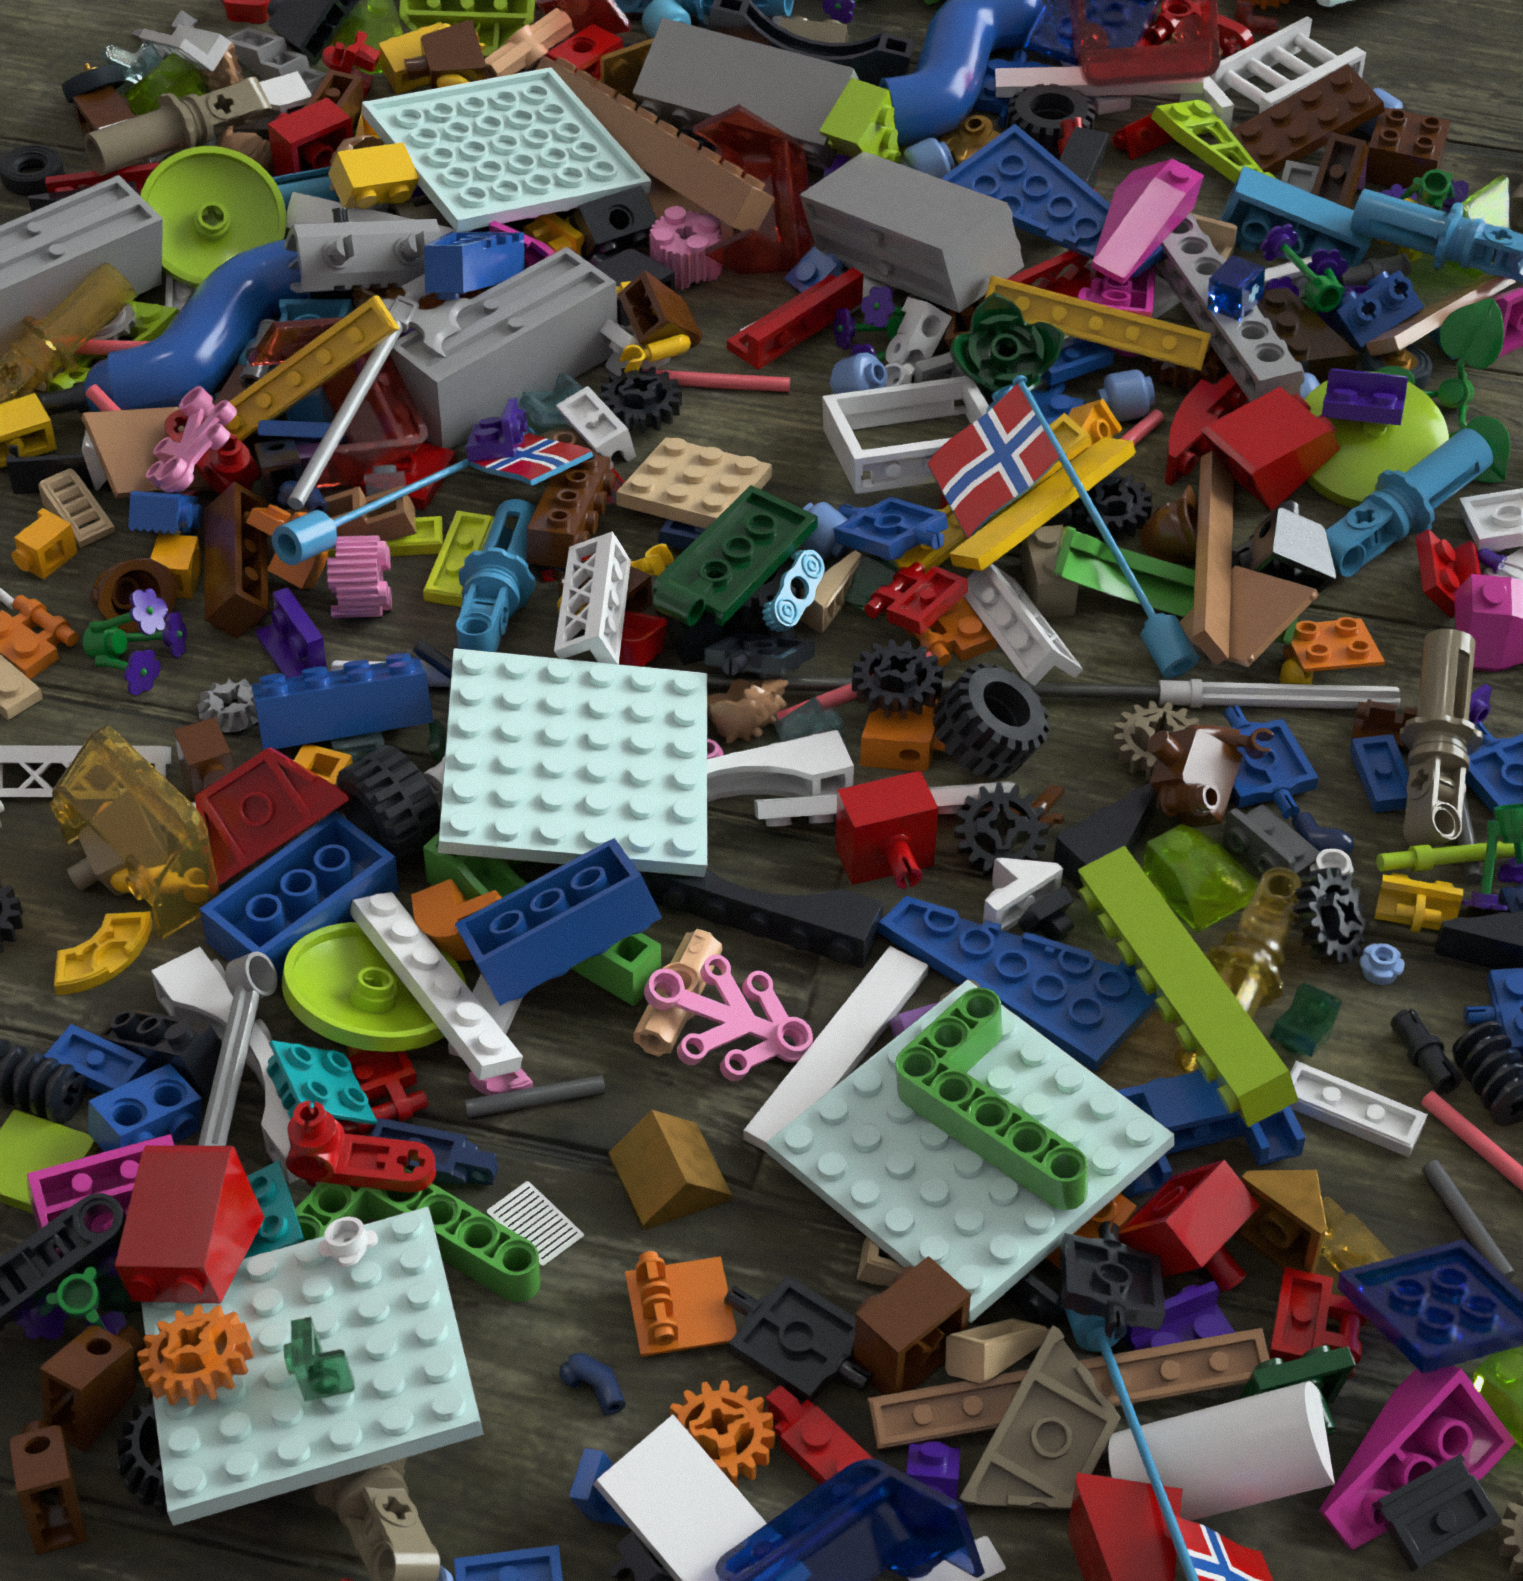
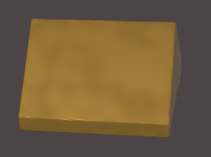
M651 1110L609 1151V1159L643 1231L732 1200V1194L695 1122Z
M1317 1170L1247 1171L1241 1177V1182L1260 1207L1244 1222L1234 1235L1283 1271L1287 1267L1315 1273L1327 1229Z

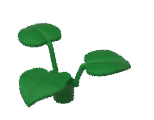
M1487 298L1460 307L1446 317L1440 329V342L1442 349L1447 355L1459 358L1457 362L1458 376L1457 378L1444 380L1438 390L1423 392L1430 398L1438 397L1445 407L1458 408V425L1460 429H1472L1486 440L1493 454V463L1473 480L1497 483L1506 479L1507 464L1511 450L1510 437L1506 427L1499 420L1489 416L1475 417L1466 424L1467 405L1474 398V387L1466 379L1465 362L1475 369L1487 368L1500 355L1504 342V322L1501 310L1495 299ZM1387 366L1374 371L1406 376L1408 382L1415 385L1413 373L1403 367ZM1460 430L1455 431V432H1452L1451 434H1449V439H1450L1452 436H1454L1457 432H1459Z

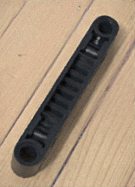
M94 1193L81 1199L0 1258V1333L8 1322L17 1321L26 1309H34L38 1306L40 1299L47 1297L50 1293H55V1290L58 1289L60 1283L66 1277L73 1274H83L86 1268L95 1267L119 1249L127 1214L115 1198L104 1193ZM105 1213L113 1215V1223L108 1230L102 1233L91 1232L92 1221L97 1216ZM56 1247L60 1248L65 1255L64 1257L60 1258L55 1251Z

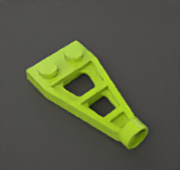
M1192 100L1160 105L1155 108L1151 118L1161 128L1232 182H1236L1243 166L1277 179L1270 172L1264 173L1222 120L1212 112V107L1202 100ZM1211 133L1220 144L1209 145L1196 135Z
M132 300L121 301L128 303L135 312L136 324L129 329L130 334L127 335L128 337L135 338L132 341H153L157 339L179 312L178 308ZM76 354L65 371L58 373L47 383V392L72 388L73 383L85 381L88 371L91 369L87 367L92 360H104L108 355Z

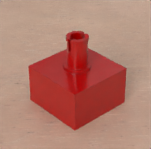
M327 97L290 114L281 113L274 121L267 123L274 176L330 167L332 154L336 152L337 147L343 140L353 137L351 117Z
M921 770L837 789L835 848L851 885L893 876L897 887L907 889L903 876L906 875L910 887H914L922 880L923 874L921 869L934 866L938 806Z
M1222 1160L1171 1176L1119 1229V1241L1133 1249L1160 1255L1162 1278L1204 1267L1217 1283L1220 1291H1228L1244 1279L1246 1272L1238 1265L1224 1247V1244L1260 1205L1227 1162Z

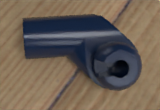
M288 480L279 486L280 492L276 497L279 505L284 508L286 507L288 498L298 481ZM314 486L304 505L308 512L320 510L327 513L328 505L319 489Z
M1302 812L1292 820V826L1296 832L1318 851L1338 849L1347 855L1352 852L1354 847L1353 838L1343 830L1319 827L1309 812Z
M585 1353L570 1355L569 1361L564 1362L560 1366L559 1374L566 1385L575 1388L582 1382H585L593 1387L604 1415H614L625 1408L624 1397L615 1374L610 1367Z

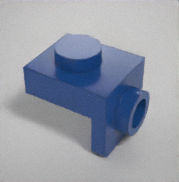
M813 246L784 279L793 289L801 294L831 274L835 277L842 275L843 272L841 270L845 265L832 252L829 251L824 255Z

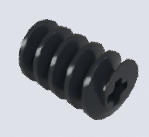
M1488 1021L1468 1030L1457 1039L1452 1048L1453 1058L1457 1066L1462 1068L1466 1080L1471 1082L1474 1092L1481 1097L1483 1106L1490 1111L1493 1121L1500 1126H1509L1523 1121V1062L1520 1063L1522 1059L1520 1052L1514 1048L1510 1049L1512 1046L1510 1037L1504 1034L1501 1035L1503 1031L1502 1025L1497 1021Z
M0 1039V1100L8 1105H16L20 1110L32 1111L38 1117H48V1119L57 1124H64L71 1120L78 1111L86 1092L87 1079L85 1076L79 1075L75 1078V1068L69 1063L63 1064L59 1068V1062L56 1058L50 1057L43 1061V1055L40 1052L32 1051L28 1054L25 1046L16 1045L12 1048L9 1040Z

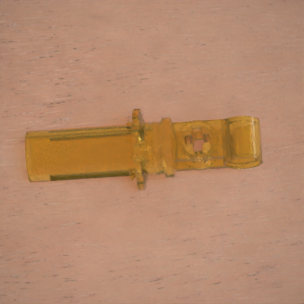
M104 262L41 321L35 320L29 315L22 320L27 333L20 340L15 339L9 344L10 350L0 358V404L30 395L42 383L48 384L54 378L53 374L60 368L70 373L78 369V365L74 361V354L137 296L129 281L115 267Z
M1283 867L1269 869L1263 874L1251 902L1247 904L1241 916L1238 928L1228 932L1221 945L1212 947L1208 954H1204L1252 1020L1258 1007L1272 1005L1275 999L1281 997L1284 990V983L1279 975V971L1284 963L1282 949L1293 919L1296 916L1292 906L1298 905L1299 899L1294 894V891L1297 888H1301V881L1295 872ZM1180 1043L1175 1053L1177 1066L1185 1074L1199 1069L1195 1060L1198 1057L1196 1052L1187 1053Z

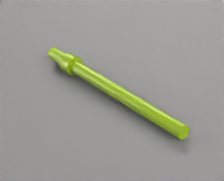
M1498 841L1495 859L1515 857L1514 844H1504L1502 841ZM1487 843L1432 848L1428 844L1410 846L1408 851L1378 854L1376 863L1379 871L1408 868L1412 872L1431 871L1436 865L1484 861Z

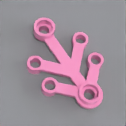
M201 386L190 390L179 404V409L188 417L181 443L174 442L170 437H166L153 450V454L159 461L148 469L145 477L155 487H160L165 493H172L174 491L180 493L184 491L194 479L192 473L194 465L209 448L217 450L222 447L230 437V433L223 426L227 425L235 417L237 409L227 400H223L215 406L212 403V396Z
M721 955L709 956L701 966L700 975L706 984L716 986L725 1004L685 990L680 975L670 969L655 971L646 982L644 996L652 1007L659 1010H668L674 1006L722 1024L701 1034H688L682 1039L677 1047V1055L687 1065L700 1063L707 1052L748 1034L765 1040L744 1052L734 1049L725 1055L720 1063V1071L730 1081L743 1079L750 1068L774 1057H778L786 1062H798L813 1043V1034L810 1026L800 1018L788 1017L772 989L773 981L771 977L763 971L750 973L742 986L746 998L753 1002H760L769 1021L755 1016L730 973L731 966L729 961ZM709 966H717L721 970L722 975L713 974ZM757 981L762 984L764 991L755 990L751 982ZM661 988L666 991L668 998L659 996L655 989ZM783 1036L791 1037L795 1042V1047L789 1045ZM686 1044L695 1045L699 1050V1054H691L687 1050ZM729 1060L738 1061L741 1064L742 1070H734L730 1066Z

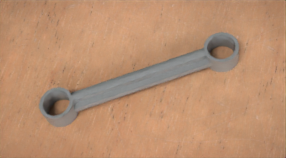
M252 952L232 960L226 967L225 980L233 996V1001L198 1146H226L259 1000L273 994L277 987L275 967L271 960L261 952Z

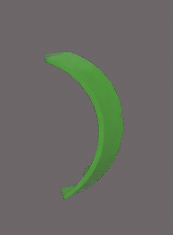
M1069 526L1062 527L1054 568L1055 575L1082 586L1140 604L1106 543L1099 541L1095 537L1077 532L1075 528ZM1118 547L1153 609L1180 617H1185L1193 609L1195 570ZM1298 617L1274 640L1275 642L1291 643Z

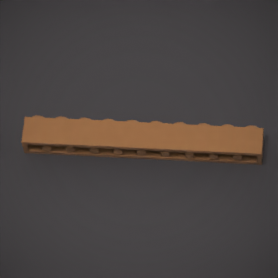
M542 56L536 70L551 67L641 169L731 227L755 237L775 200L773 196L763 191L765 183L747 173L744 178L741 177L743 169L726 160L720 164L721 156L704 146L699 151L697 149L700 144L698 141L683 133L677 137L678 129L662 120H659L658 124H656V115L642 107H639L637 111L634 110L637 103L621 94H618L617 98H615L614 96L617 91L600 81L594 85L597 78L581 69H578L575 73L574 71L577 66L566 59L558 56L555 62Z

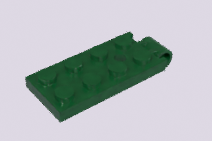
M750 485L655 579L653 586L655 594L653 599L654 609L688 626H694L700 620L703 613L706 612L715 617L716 624L723 626L817 529L818 516ZM712 576H719V577H721V578H710V577H712Z

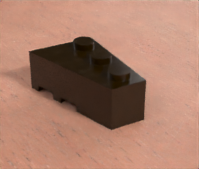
M1273 288L1258 291L1255 294L1257 308L1264 318L1270 320L1272 329L1280 340L1285 341L1289 353L1296 362L1301 363L1304 373L1313 374L1318 382L1322 384L1328 380V374L1332 368L1356 371L1359 354L1289 288Z

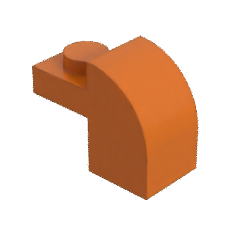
M269 504L268 508H253L246 523L272 536L273 531L278 526L289 522L291 514ZM295 512L291 521L308 512ZM328 550L296 565L284 563L275 552L267 570L301 589L314 588L326 564Z
M452 879L411 894L413 914L417 926L438 949L448 953L455 961L473 959L455 923L502 898L496 890L468 900Z

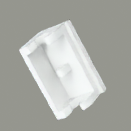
M588 386L556 405L557 410L564 417L566 424L570 428H574L597 454L610 457V469L613 468L611 456L618 450H620V454L627 462L636 457L628 428Z

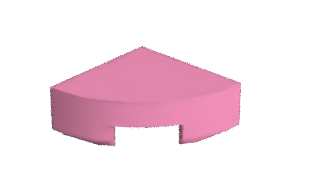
M521 1067L520 1071L478 1080L472 1071L469 1072V1083L475 1089L488 1096L533 1088V1082Z

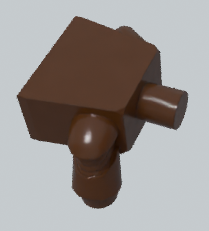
M1192 724L1186 726L1184 730L1169 733L1160 730L1153 734L1147 743V750L1157 760L1150 783L1151 787L1158 794V803L1162 812L1169 817L1176 815L1188 829L1221 824L1243 756L1237 751V747L1244 748L1249 757L1260 759L1266 756L1271 749L1260 747L1256 739L1269 741L1274 737L1273 732L1267 728H1258L1250 736L1241 735L1240 729L1217 725Z

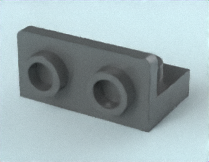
M1261 804L1245 815L1237 808L1228 812L1223 839L1233 851L1240 853L1257 867L1265 878L1271 879L1285 891L1300 881L1302 876L1309 875L1310 866L1316 863L1320 851L1266 806Z

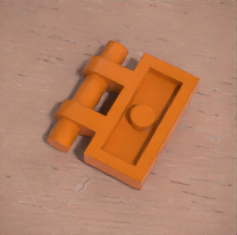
M19 595L12 604L13 608L20 612L19 614L12 617L5 611H0V655L31 680L59 660L55 646L63 642L67 646L72 647L77 643L79 634L71 629V624L59 615L53 616L48 613L46 606L40 601ZM39 625L44 630L36 634L31 629Z
M964 596L921 635L905 629L910 636H915L919 640L920 647H927L926 653L931 651L932 655L938 657L939 666H945L950 662L952 658L951 652H954L962 662L997 648V641ZM936 629L938 633H933L931 630Z

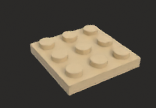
M666 437L616 492V505L707 529L750 485L762 489L771 479L772 464L758 461L751 456H738L722 452V450L716 447H703L687 443L681 438Z

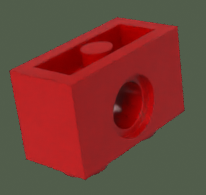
M591 24L548 51L546 57L556 62L558 56L577 66L574 71L575 73L578 69H581L597 78L596 81H599L601 79V56L623 49V39L595 24Z

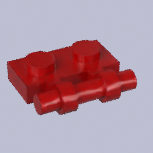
M914 562L911 566L902 567L893 575V581L887 587H879L871 595V601L864 606V610L871 618H876L880 613H887V622L921 635L968 593V579L937 566H934L925 574L924 566L919 562Z
M367 1050L348 1057L351 1069L362 1091L366 1094L368 1102L385 1095L389 1098V1102L371 1108L376 1120L379 1118L387 1120L397 1119L398 1122L413 1118V1112L429 1107L423 1089L406 1095L404 1092L405 1088L417 1084L416 1072L406 1051L379 1052ZM337 1120L343 1126L345 1134L357 1133V1135L364 1136L371 1133L374 1127L372 1124Z
M1285 1267L1281 1281L1269 1359L1281 1358L1285 1363L1300 1359L1302 1354L1319 1346H1329L1331 1350L1348 1346L1355 1364L1359 1363L1363 1350V1344L1359 1340L1360 1328L1366 1324L1368 1306L1364 1303L1365 1289L1357 1285H1351L1346 1288L1345 1297L1331 1294L1334 1277ZM1327 1317L1335 1318L1341 1323L1339 1334L1325 1331ZM1354 1369L1352 1370L1348 1379L1354 1376Z

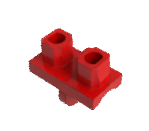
M358 30L353 45L345 49V45L338 42L335 46L325 48L321 59L329 70L361 76L363 81V97L366 98L372 87L374 77L360 71L359 67L373 73L379 62L381 51L366 45L368 34Z

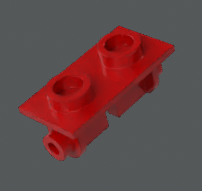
M1153 113L1117 130L1115 136H1113L1114 146L1118 149L1127 150L1129 160L1136 159L1174 140L1151 118Z

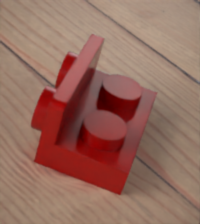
M1427 529L1415 536L1423 593L1451 619L1455 617L1454 593L1471 574L1481 575L1477 547L1472 541H1468L1453 549L1448 541L1445 539L1440 540L1430 529Z

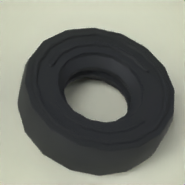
M23 145L6 153L0 161L1 181L7 190L17 195L31 196L48 192L46 177L64 175L61 156L55 149L45 145ZM29 167H43L41 171L35 173L20 172Z

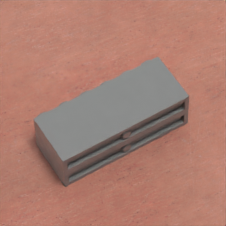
M662 18L632 93L642 108L657 116L656 124H658L659 120H662L681 130L682 133L683 131H695L697 134L700 133L704 136H715L716 141L724 140L725 145H729V147L736 145L743 147L744 150H757L762 155L765 152L775 156L777 160L808 162L809 169L824 174L826 167H832L838 151L829 147L827 144L829 138L822 136L819 130L851 78L859 79L854 68Z
M865 151L800 194L815 247L820 252L826 255L830 251L849 269L854 267L864 275L958 313L986 294L991 275L1007 279L1024 267L1020 252L1021 245L1016 237L1012 221V211L1007 202Z
M119 175L0 226V357L79 322L88 311L100 304L128 300L162 284L163 218Z
M565 247L470 299L477 304L463 308L457 315V322L462 331L455 332L443 340L442 349L447 358H436L423 348L424 337L418 330H414L399 338L389 354L396 416L431 444L452 449L469 439L474 424H479L481 419L488 417L502 418L508 399L517 398L518 409H521L607 360L614 351L608 346L612 340L599 331L607 319L617 323L616 282L570 248Z

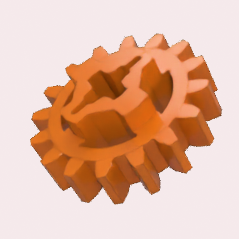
M196 1305L192 1315L185 1316L181 1310L175 1311V1321L169 1324L160 1320L156 1323L160 1333L158 1335H145L143 1340L147 1349L138 1351L137 1354L141 1364L138 1368L145 1386L150 1387L156 1399L166 1395L169 1405L173 1406L182 1397H187L189 1405L195 1406L199 1396L204 1394L213 1401L217 1399L216 1389L221 1386L232 1390L235 1387L232 1376L246 1375L248 1368L245 1361L252 1359L254 1356L250 1345L252 1341L245 1322L240 1323L235 1311L224 1315L220 1305H216L209 1313H204L202 1306Z
M723 1380L719 1390L712 1391L707 1381L702 1382L700 1395L696 1396L693 1392L685 1390L683 1392L684 1406L672 1403L670 1406V1416L674 1415L736 1488L739 1475L743 1474L748 1479L754 1480L756 1478V1464L761 1466L768 1465L769 1449H773L775 1443V1431H772L773 1415L772 1413L764 1412V1399L761 1396L751 1401L748 1400L747 1386L743 1385L734 1393L729 1391L727 1380Z

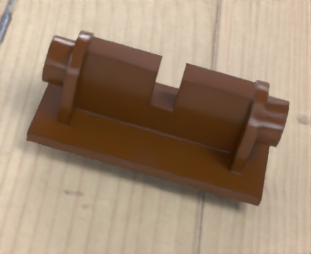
M1367 699V703L1358 702L1352 739L1393 734L1397 746L1408 749L1400 741V728L1405 726L1407 720L1417 716V709L1406 707L1404 715L1396 714L1397 705L1374 702L1371 699Z

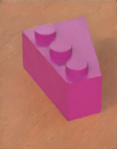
M171 1134L27 1173L28 1196L38 1230L81 1199L94 1193H104L112 1196L120 1203L127 1214L144 1147L146 1145L174 1146ZM105 1213L97 1216L92 1221L91 1232L102 1233L108 1230L113 1223V1215ZM59 1247L55 1248L60 1258L65 1256Z

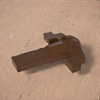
M1050 784L1031 806L1033 809L1044 807V817L1038 822L1048 823L1049 828H1052L1054 824L1061 825L1065 820L1063 814L1054 812L1049 817L1046 816L1049 810L1065 793L1064 787ZM1009 807L1018 816H1023L1016 809Z

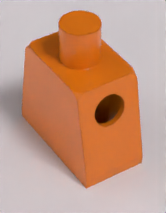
M923 705V714L920 716L912 710L907 711L906 719H901L898 712H892L889 718H884L883 709L880 708L872 713L870 712L861 736L860 766L909 771L921 770L922 772L928 770L935 750L945 751L944 748L946 747L936 736L938 729L933 726L932 720L935 716L933 713L934 707L931 708Z

